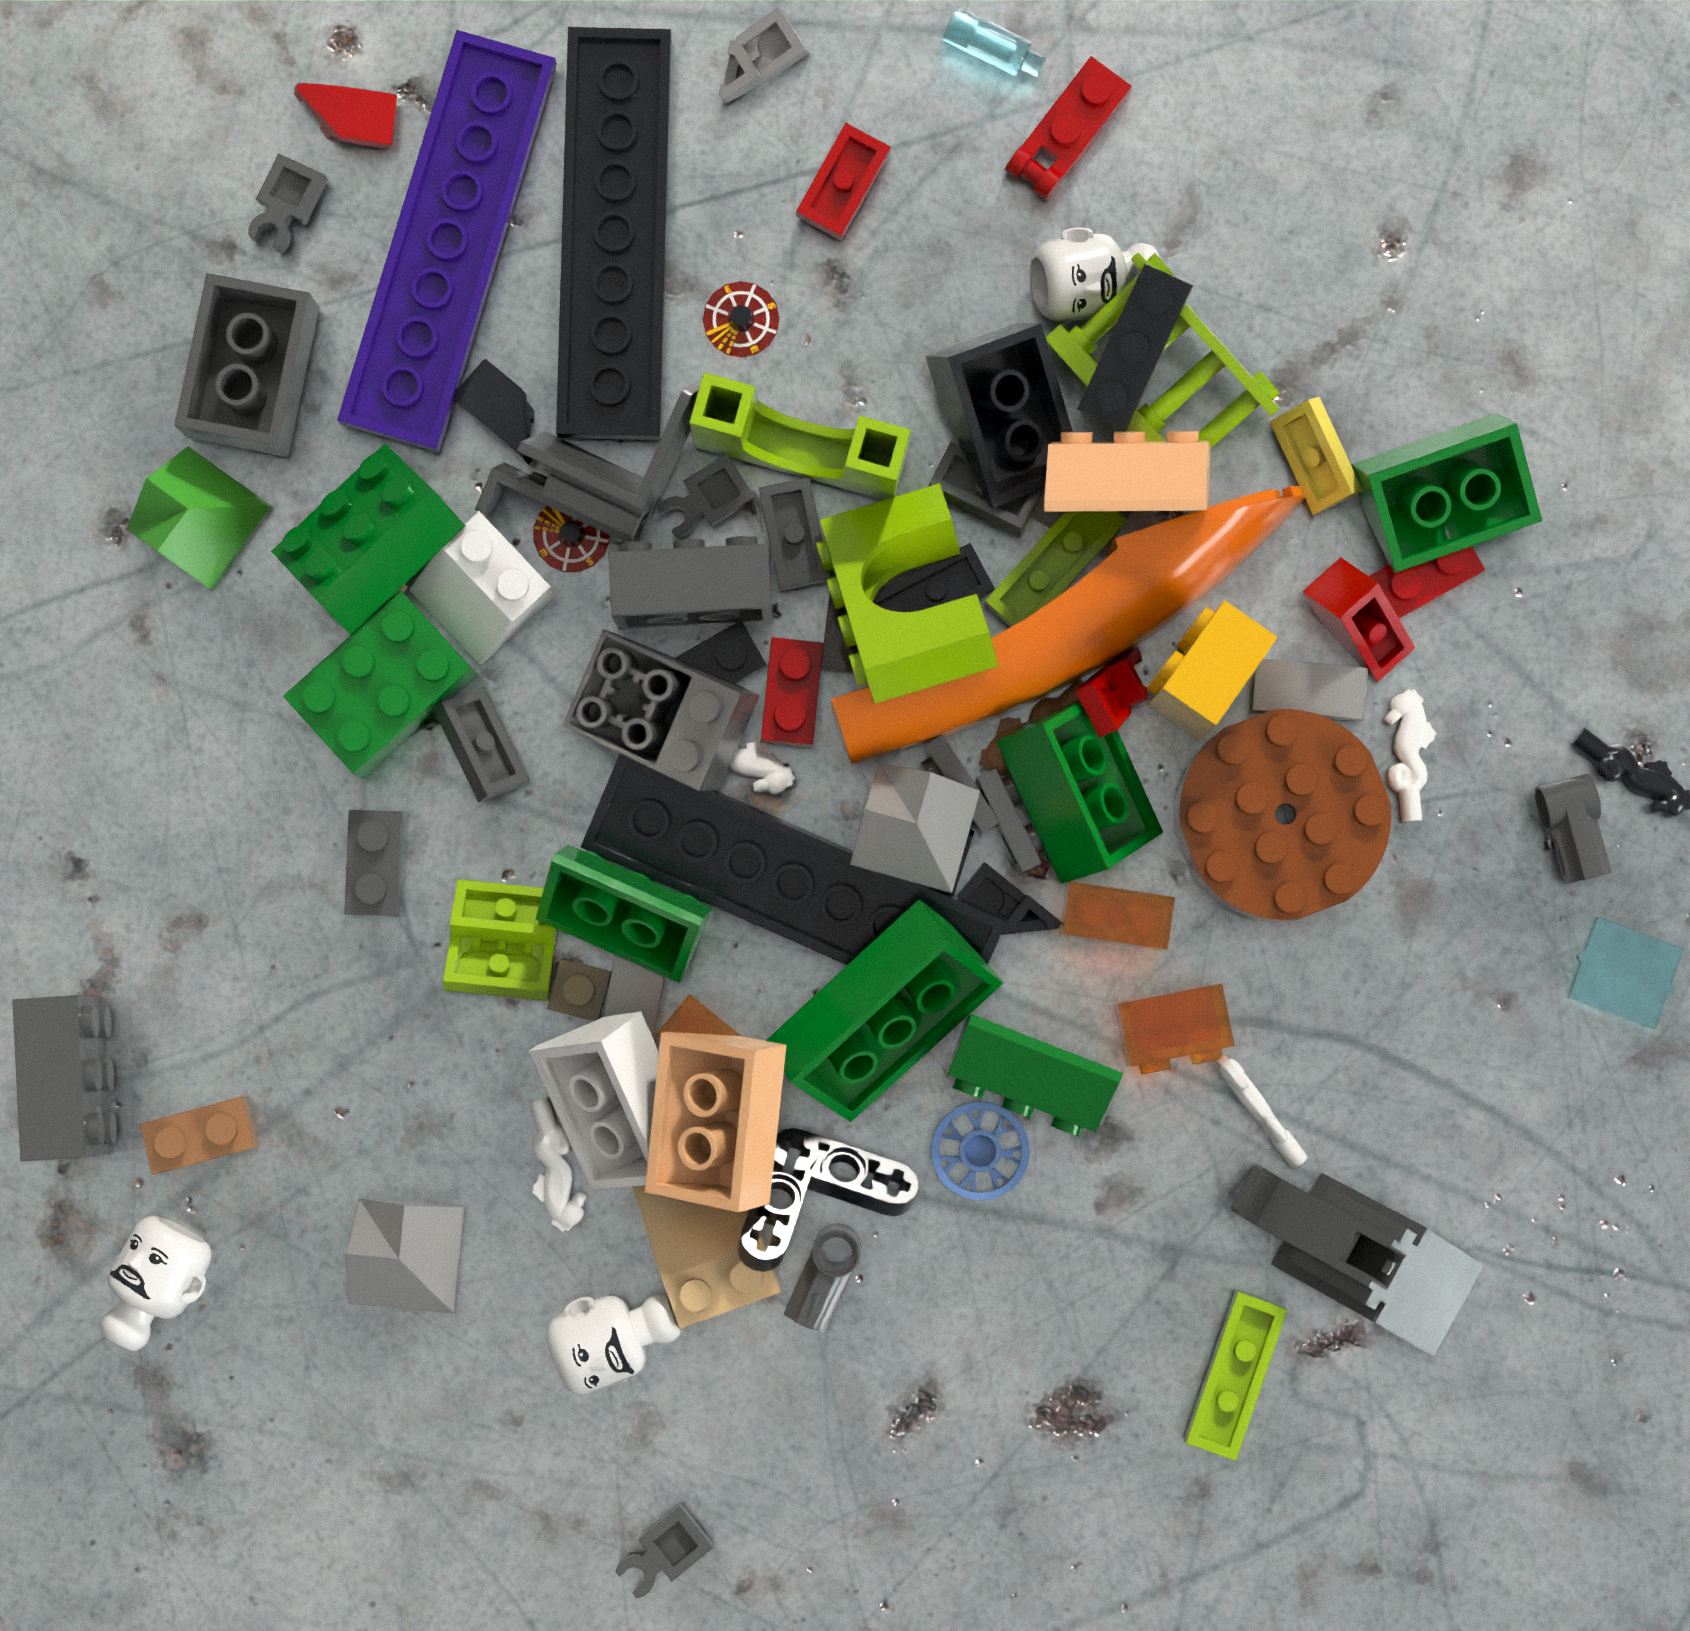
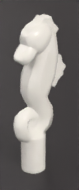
M1406 689L1402 694L1393 697L1389 703L1390 711L1384 718V722L1389 725L1401 719L1394 737L1393 750L1401 763L1393 765L1388 770L1387 775L1388 784L1392 790L1399 794L1401 822L1422 821L1419 791L1427 783L1428 773L1418 753L1420 749L1425 750L1429 743L1435 740L1434 736L1437 734L1432 729L1430 722H1426L1424 708L1421 704L1424 699L1417 694L1415 689Z
M760 740L746 743L745 748L738 747L729 766V769L738 775L761 778V780L753 783L752 790L754 793L767 792L771 796L782 794L786 789L792 788L796 780L792 774L791 767H785L782 762L771 755L772 751L767 746V743H760Z
M1222 1054L1216 1059L1222 1078L1251 1113L1262 1130L1272 1139V1144L1288 1166L1294 1169L1302 1165L1308 1157L1289 1130H1285L1263 1096L1244 1073L1242 1066L1235 1059H1228Z
M550 1097L530 1102L538 1130L532 1141L533 1152L537 1160L546 1168V1174H540L538 1181L533 1185L532 1193L541 1202H545L546 1208L553 1219L551 1224L565 1232V1230L570 1231L584 1217L585 1212L582 1206L587 1198V1194L577 1192L572 1200H570L573 1182L572 1168L562 1156L568 1153L572 1146L563 1126L557 1123Z

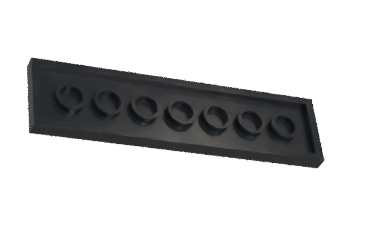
M568 27L556 435L558 438L661 439L672 52L671 29Z
M622 754L618 756L581 844V848L593 852L637 873H641L682 893L691 895L698 900L845 965L854 960L918 900H921L947 920L987 964L1007 923V918L948 892L851 866L850 862L853 851L719 791H697Z

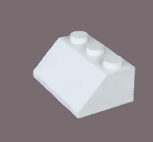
M642 1012L605 1016L529 1050L591 1190L645 1185L659 1051Z

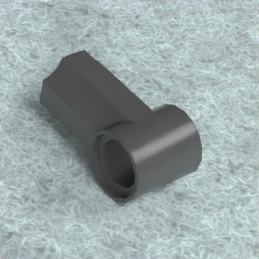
M1583 774L1536 786L1535 802L1543 827L1546 831L1551 832L1564 884L1612 873L1598 819L1601 817L1600 798L1592 777L1589 774Z
M839 1223L831 1224L823 1228L817 1235L811 1253L783 1313L795 1323L811 1330L826 1333L860 1257V1238L852 1228ZM834 1237L843 1238L851 1246L852 1255L842 1263L830 1262L822 1252V1245L825 1241Z

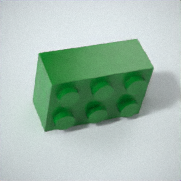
M383 444L374 454L368 456L361 463L360 467L336 490L326 495L321 504L297 527L288 531L283 540L271 552L303 587L352 635L466 525L420 476L388 445Z
M399 591L284 694L283 697L354 775L363 779L434 716L433 709L443 701L454 698L478 674L402 591Z

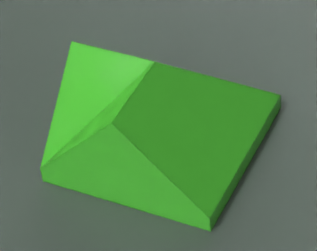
M187 446L145 479L127 530L210 590H213L273 507Z

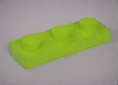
M1065 511L983 604L1009 627L1028 618L1061 595L1127 520L1117 511Z
M1235 1290L1183 1440L1185 1443L1234 1461L1237 1460L1288 1309Z

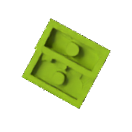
M457 879L449 924L451 936L443 976L444 991L542 1001L549 1000L558 929L535 919L544 888Z

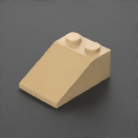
M645 1185L633 1186L657 1266L679 1329L781 1292L782 1287L775 1268L765 1272L755 1271L747 1267L739 1258L737 1251L738 1241L749 1210L742 1212L724 1210L645 1193ZM761 1232L756 1249L766 1252L767 1245Z

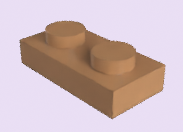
M246 1096L140 1124L152 1175L258 1147Z

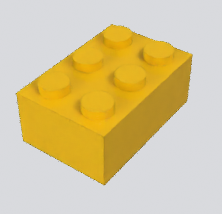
M1225 600L1215 611L1206 606L1176 645L1184 653L1181 654L1175 650L1146 688L1154 694L1147 707L1198 742L1218 724L1278 637Z

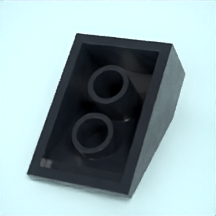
M1015 323L925 356L940 406L989 507L994 508L1045 488L1048 444L1061 442V433L1073 432L1042 324Z

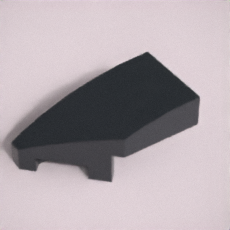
M484 359L456 390L454 401L492 432L503 445L529 465L534 459L518 452L517 449L521 441L530 438V423L534 422V409L527 402V394L522 388L487 359Z
M985 862L981 864L957 894V897L1007 918V923L1001 935L1058 929L1063 923Z

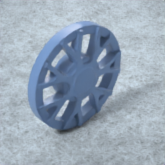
M977 1101L965 1103L951 1110L939 1122L931 1142L932 1164L941 1182L955 1194L970 1200H991L1006 1194L1021 1180L1029 1161V1141L1022 1124L1010 1111L990 1102ZM980 1109L978 1117L974 1118L970 1111ZM985 1110L1001 1115L993 1133L980 1130ZM966 1112L973 1124L974 1130L963 1137L951 1121ZM1006 1118L1012 1125L1002 1128L1003 1121ZM947 1126L953 1132L951 1135L943 1134ZM1015 1129L1021 1145L1001 1150L997 1137ZM941 1138L959 1141V1155H939ZM1021 1150L1020 1160L1013 1157L1012 1153ZM1001 1156L1019 1164L1011 1179H1008L994 1168ZM940 1160H948L950 1163L943 1169ZM962 1161L970 1171L961 1183L956 1185L948 1178L946 1173L956 1163ZM989 1171L993 1190L976 1192V1172ZM1001 1178L1006 1183L998 1188L996 1180ZM969 1181L971 1182L972 1191L965 1190L962 1187Z

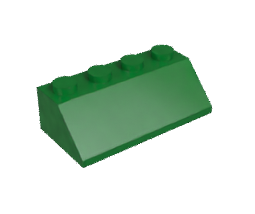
M918 900L766 1041L786 1045L784 1073L790 1083L849 1122H852L1003 984V981L947 920L921 900Z

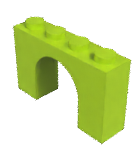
M706 372L703 373L689 422L695 448L723 456L728 454L729 457L803 478L809 477L813 481L882 500L895 497L908 455L911 429L859 415L854 429L833 428L803 421L780 413L761 403L757 399L756 386Z
M940 483L820 519L826 540L816 543L825 573L835 570L837 577L827 579L831 597L836 610L846 607L847 614L839 616L838 621L846 647L854 645L858 647V653L849 655L857 685L869 684L874 704L998 667L990 632L977 594L914 612L890 611L873 603L881 587L896 575L961 554L952 518Z

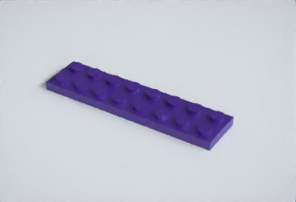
M456 30L337 418L339 424L434 452H440L455 402L454 396L460 386L555 73L557 62L554 57Z

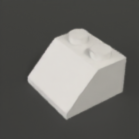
M478 511L465 523L466 526L430 560L409 591L482 666L543 609L556 594L542 576Z

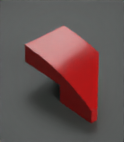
M297 83L295 85V97L299 102L303 101L321 124L319 128L327 139L334 136L338 141L385 150L392 145L397 95L325 84Z
M1138 646L1113 659L1075 691L1099 738L1118 730L1132 713L1131 706L1148 700L1147 687L1143 685L1134 668L1135 664L1142 662V655Z

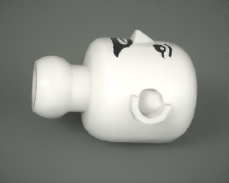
M1088 228L1066 229L1062 232V238L1043 242L1032 255L1030 280L1037 308L1045 318L1056 322H1064V324H1070V321L1081 319L1090 320L1140 274L1141 271L1131 261V258L1137 252H1142L1148 259L1154 253L1159 256L1158 251L1149 244L1137 243L1132 245L1127 251L1122 252L1118 244L1110 236L1093 233Z
M152 1215L140 1220L133 1229L121 1253L117 1256V1260L107 1278L111 1291L121 1300L116 1308L110 1310L104 1316L101 1323V1333L103 1336L117 1345L132 1351H138L143 1348L150 1338V1324L155 1316L163 1319L177 1317L189 1303L196 1301L204 1291L206 1286L204 1274L209 1267L212 1257L210 1245L193 1231L169 1219Z
M665 1294L649 1296L641 1307L631 1311L625 1301L616 1296H605L593 1300L591 1297L578 1298L569 1303L563 1313L554 1317L546 1330L548 1347L562 1382L569 1391L580 1395L596 1392L620 1381L627 1382L628 1378L638 1374L645 1366L646 1352L644 1346L654 1342L661 1344L673 1342L682 1333L668 1295Z

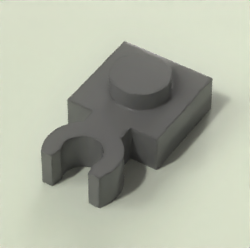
M278 153L256 197L257 202L268 209L266 213L258 215L250 223L248 235L251 240L258 243L266 229L275 228L278 230V235L274 240L273 248L280 254L284 253L291 242V232L288 228L291 221L294 220L306 226L328 182L325 174Z
M725 454L683 480L691 494L684 498L678 496L668 497L658 505L657 509L662 516L673 509H679L685 513L684 522L671 530L677 539L690 534L696 525V519L704 515L711 527L752 503V497L755 501V497L729 455Z
M680 1503L639 1537L638 1540L646 1549V1552L642 1555L631 1554L624 1557L618 1564L615 1572L618 1576H621L632 1567L643 1571L645 1580L633 1591V1595L636 1598H640L650 1592L654 1585L656 1574L661 1570L672 1582L713 1549L714 1544Z

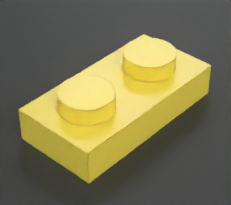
M1320 397L1309 399L1270 421L1293 474L1302 488L1312 515L1324 512L1363 491Z

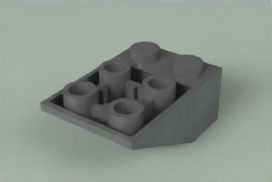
M603 629L562 726L697 791H719L760 695L714 673Z

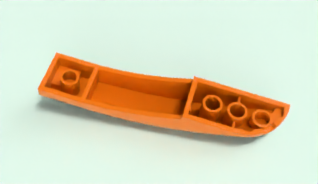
M1289 486L1282 490V496H1280L1279 490L1273 491V489L1254 493L1208 507L1207 510H1199L1115 538L1106 553V559L1079 582L1028 618L991 638L998 663L996 668L874 704L869 686L832 698L831 711L850 763L853 764L899 749L901 753L928 744L940 735L946 738L988 723L1056 693L1073 684L1076 680L1082 679L1105 666L1113 659L1157 633L1225 580L1305 500L1302 488L1300 486Z

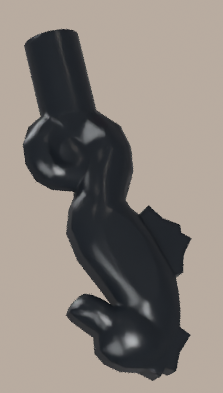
M1585 727L1572 741L1571 744L1595 761V768L1604 780L1613 782L1623 776L1631 790L1640 795L1660 799L1650 804L1649 809L1651 813H1664L1667 817L1672 818L1690 809V791L1684 790L1671 776L1672 772L1668 768L1666 761L1646 762L1644 767H1641L1626 747L1619 744L1607 745Z

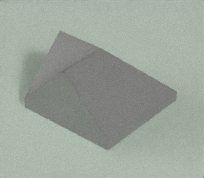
M878 763L850 865L952 893L980 791L932 772Z
M359 1198L346 1251L348 1304L455 1313L465 1207Z

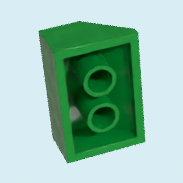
M1498 413L1351 464L1363 490L1359 495L1364 513L1392 571L1395 573L1542 521L1518 425L1516 422Z
M1076 700L1033 720L996 741L1002 753L1004 763L1010 771L1025 804L1026 812L1032 819L1046 850L1047 858L1061 884L1108 870L1163 833L1118 730L1099 738L1080 700Z
M568 844L556 852L551 861L535 919L680 983L703 936L712 908L700 903L691 895L675 892L651 881L641 873L630 872L603 860L593 852L582 851Z
M973 1014L968 1015L945 1073L956 1078L952 1087L956 1090L982 1099L985 1090L1005 1097L1001 1107L1031 1118L1034 1109L1054 1116L1051 1127L1077 1137L1081 1136L1083 1128L1093 1132L1097 1131L1123 1075L1122 1072Z

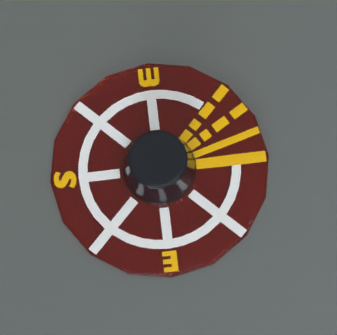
M742 281L725 284L715 291L706 303L703 315L705 333L713 346L726 355L741 358L756 355L767 348L777 334L780 320L777 304L768 291L754 283Z
M546 506L539 513L533 527V542L539 556L550 567L562 572H581L593 567L604 556L610 542L609 534L550 506Z

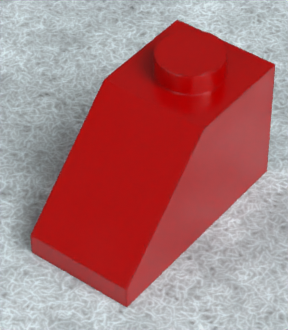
M1342 557L1303 591L1322 625L1361 667L1368 669V675L1376 682L1380 681L1415 649L1413 642L1379 583Z

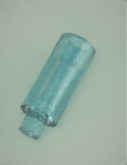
M957 7L942 39L943 42L1014 76H1017L1020 70H1023L1038 77L1046 58L1030 51L1031 41L961 7Z

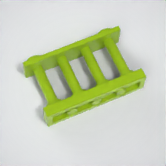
M1137 252L1131 258V261L1140 271L1144 263L1175 276L1156 253L1147 259L1142 252ZM1138 276L1081 328L1076 325L1070 330L1065 324H1059L1045 337L1049 345L1087 387L1099 363L1091 354L1098 348L1095 343L1118 322ZM1185 303L1164 350L1191 327L1208 345L1211 351L1154 403L1149 405L1146 402L1141 407L1137 406L1127 431H1144L1145 441H1167V437L1161 432L1167 426L1165 420L1226 366L1243 384L1246 390L1198 432V441H1210L1211 449L1259 405L1270 416H1273L1280 409V406L1274 399L1281 393L1262 371L1259 370L1252 376L1195 311Z

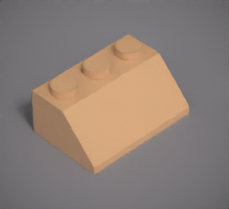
M1144 431L1114 432V442H1092V432H1062L1061 442L1048 444L1044 512L1207 510L1210 505V441H1198V431H1167V441H1145Z
M661 1033L645 1193L734 1212H742L770 1204L786 1054L785 1044L731 1035Z

